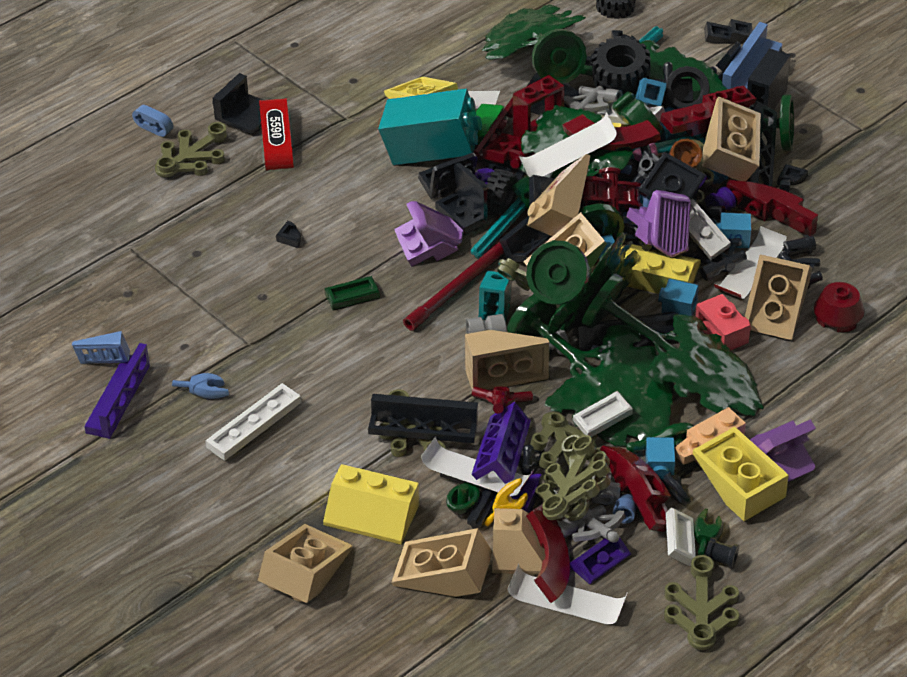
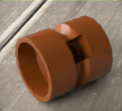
M690 139L676 141L669 152L671 156L695 169L702 158L701 148Z

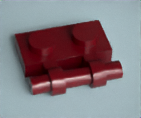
M502 133L483 149L482 158L491 160L492 163L496 164L505 163L507 160H510L511 166L518 168L522 165L519 156L530 157L535 152L524 154L521 149L522 137Z

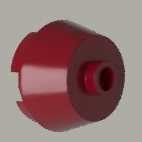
M834 282L827 285L814 303L817 322L823 328L825 325L837 328V332H848L855 329L857 323L862 320L865 314L858 289L845 282Z

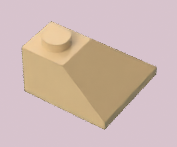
M494 508L492 573L514 574L518 563L521 570L526 574L539 575L541 571L542 561L545 559V549L540 546L538 537L526 517L529 513L523 509Z

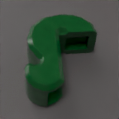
M626 92L612 104V109L617 116L629 126L648 120L660 135L663 133L664 129L656 116L644 102L636 99L633 93Z

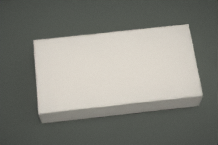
M616 391L573 415V421L585 435L592 437L632 415L633 411L632 407Z
M671 508L666 512L668 556L691 566V561L696 556L693 518Z

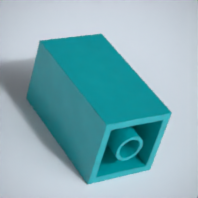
M466 88L387 99L378 130L392 164L399 165L461 157L473 153L475 145L478 144L477 133L478 130L482 129V121L475 112V101L473 97L470 98Z

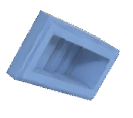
M122 331L72 342L73 349L81 364L123 363L129 361L130 349ZM82 349H87L89 354L84 355Z

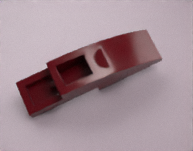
M744 85L703 95V100L700 104L661 113L660 122L671 134L686 131L693 137L708 132L718 97L746 108L756 102V98Z
M733 180L727 182V188L735 196L736 207L764 222L769 217H772L804 235L813 236L816 233L818 214L803 207V198L768 185Z
M603 445L600 451L605 452L609 457L610 464L608 466L615 479V483L621 484L620 491L632 493L633 500L637 504L649 530L667 532L666 512L668 509L665 502L671 495L659 476L645 461L634 453L620 447Z

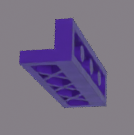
M139 343L133 355H129V361L118 365L84 426L86 434L111 438L150 367L147 344Z
M515 402L505 407L502 413H495L490 416L471 474L476 480L492 471L497 474L504 484L514 479L531 420Z

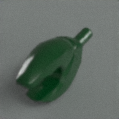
M706 508L698 515L694 524L696 540L700 545L698 555H705L711 537L716 538L718 541L723 532V522L720 516L716 518L714 524L706 523L708 509Z

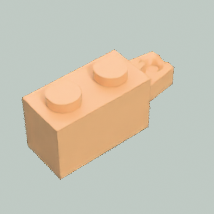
M728 407L688 429L686 439L674 447L675 457L682 464L695 461L700 466L692 454L693 449L733 427H736L745 435L746 423Z

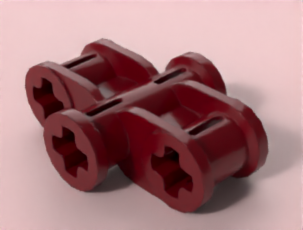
M608 167L600 169L599 176L602 178L586 176L580 205L608 204L617 208L619 212L620 210L628 212L629 208L640 209L641 206L643 207V204L640 203L638 189L642 184L619 181V175H621V169Z

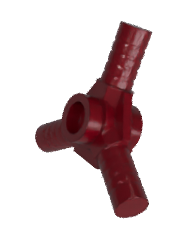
M503 386L494 387L492 391L474 387L471 393L473 397L491 402L493 411L496 414L502 413L503 409L513 402H530L533 400L532 391L509 392L510 389Z

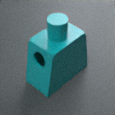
M486 272L479 287L478 317L486 320L487 316L503 314L506 322L511 303V280L506 279L498 272ZM491 306H498L497 311H492L490 309Z

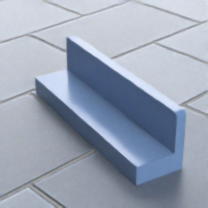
M762 22L757 24L723 73L722 84L727 89L743 85L747 88L748 78L769 48L777 51L782 49V43L766 39L768 24Z

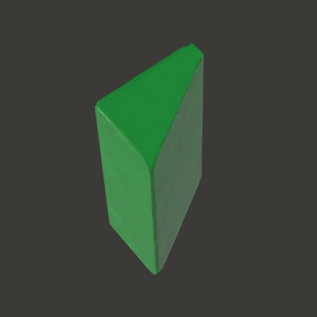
M481 104L476 114L481 118L482 129L478 130L477 133L478 145L502 113L504 106L495 104Z

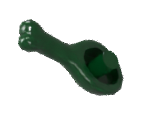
M686 422L675 423L651 437L674 438V447H676L686 439L687 430L694 427V425ZM646 438L628 443L626 445L627 450L634 454L646 450Z
M466 482L453 487L446 498L448 509L454 514H464L472 510L478 503L480 486Z

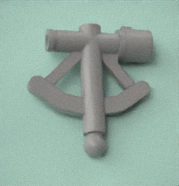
M580 86L579 96H564V103L569 108L577 110L581 108L590 112L609 109L608 103H614L623 94L621 90H604L601 86L596 88ZM584 99L581 103L576 102L577 100Z
M600 504L592 509H588L583 518L576 521L564 519L558 522L564 538L572 535L574 542L592 540L602 536L615 543L619 540V534L614 529L624 520L625 514L624 511H618L616 514L605 515L606 510ZM598 520H610V521L607 522L606 524H603V523H601V522L598 521ZM585 526H587L588 528L592 529V530H590V531H585V532H584Z

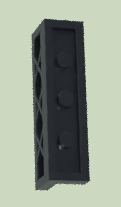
M756 101L749 109L761 113L760 153H762L766 163L764 167L759 158V167L746 182L758 183L760 174L764 185L772 187L777 112ZM763 114L769 117L768 126L763 118ZM762 132L767 139V146L762 139Z
M529 216L499 240L506 257L515 262H524L542 244L553 237L527 226Z
M666 312L637 316L636 318L657 332L666 334L674 330L673 316L678 315V313ZM619 319L600 321L592 329L584 325H575L573 333L577 334L579 350L590 351L592 345H602L603 337L609 326L628 325Z
M372 394L371 418L368 426V434L428 440H433L436 436V439L439 441L475 442L478 426V402ZM376 422H388L389 425L377 426ZM406 424H414L416 427L405 428L403 426ZM433 426H438L443 429L435 431L431 430L430 428ZM460 428L470 429V433H458L456 430Z

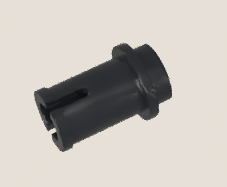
M806 234L803 238L784 241L783 246L786 247L783 249L788 256L804 252L811 254L813 250H816V241L814 236Z

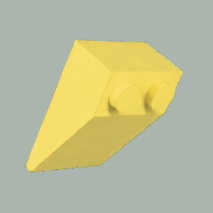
M419 77L387 89L384 93L389 99L458 90V86L454 82Z
M736 427L693 449L692 454L725 504L743 521L786 497L789 475Z

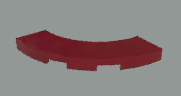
M582 114L562 124L564 132L571 136L595 123ZM648 120L636 125L614 127L617 132L615 139L598 149L616 150V148L631 146V149L643 147L661 140L660 133Z
M543 504L527 514L526 517L538 537L540 546L545 549V559L542 561L541 571L534 582L548 601L552 603L566 589L570 575V560L565 538L557 520H548L543 514Z

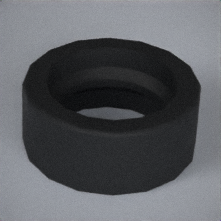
M679 67L667 78L664 94L669 106L675 109L702 103L703 95L709 94V81L705 74L695 67ZM682 77L694 78L700 85V96L692 103H682L674 96L673 86Z

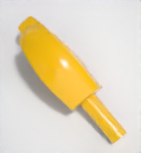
M521 478L509 482L498 492L492 507L493 511L494 508L522 509L528 498L527 493H524L516 500L510 497V494L514 493V490L522 483L523 480ZM494 512L484 522L487 527L494 521Z

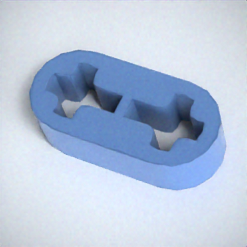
M141 105L132 113L133 120L138 126L158 136L163 137L173 129V122L166 114L147 105Z

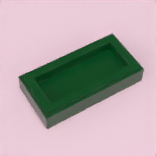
M372 276L324 288L325 296L332 310L380 298V291Z

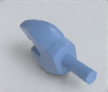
M202 373L191 376L190 381H172V387L189 388L191 394L204 399H217L229 395L228 389L218 388L224 386V381L215 374Z

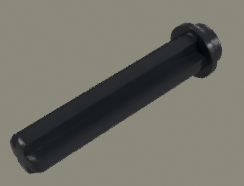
M484 488L478 503L474 506L467 519V524L472 529L483 526L498 492Z

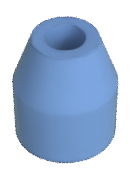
M624 494L615 502L613 514H616L618 511H624L625 518L621 523H630L634 520L637 506L633 496Z

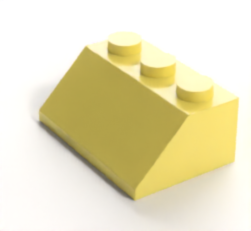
M633 244L626 251L625 257L634 250L639 254L638 263L629 270L632 276L631 282L627 287L657 294L660 293L662 287L666 288L668 279L693 284L701 263L700 259L682 255L668 257L660 250L650 249L645 251L642 249V246Z
M341 464L331 484L323 525L402 544L420 505L419 483Z

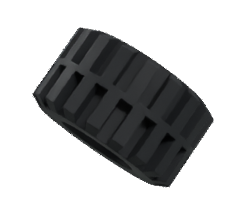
M621 36L616 37V39H606V43L601 42L599 48H595L594 55H592V71L595 86H601L604 90H621L623 95L626 92L637 94L640 80L643 78L650 79L651 76L650 52L646 49V45L644 43L640 44V41L637 39L631 40V37L621 38Z

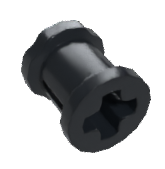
M711 537L705 555L713 561L726 564L728 568L733 569L738 557L739 545H727Z

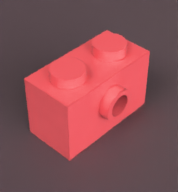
M723 294L696 305V317L701 319L707 327V330H703L705 334L722 336L721 341L724 345H727L730 351L749 343L751 331L749 320L743 317L735 305L729 302Z

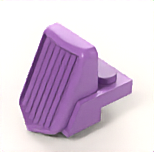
M656 190L651 196L648 208L642 206L640 209L629 208L626 217L638 225L635 236L644 243L653 245L668 257H674L689 250L691 209L689 197L683 194Z
M417 201L407 203L413 220L394 230L411 267L431 256H434L436 261L459 250L457 245L462 242L464 231L450 217Z
M811 419L799 425H796L794 421H790L763 434L755 435L750 439L751 442L789 475L788 482L800 478L815 469V465L803 445L809 440L808 435L816 429Z

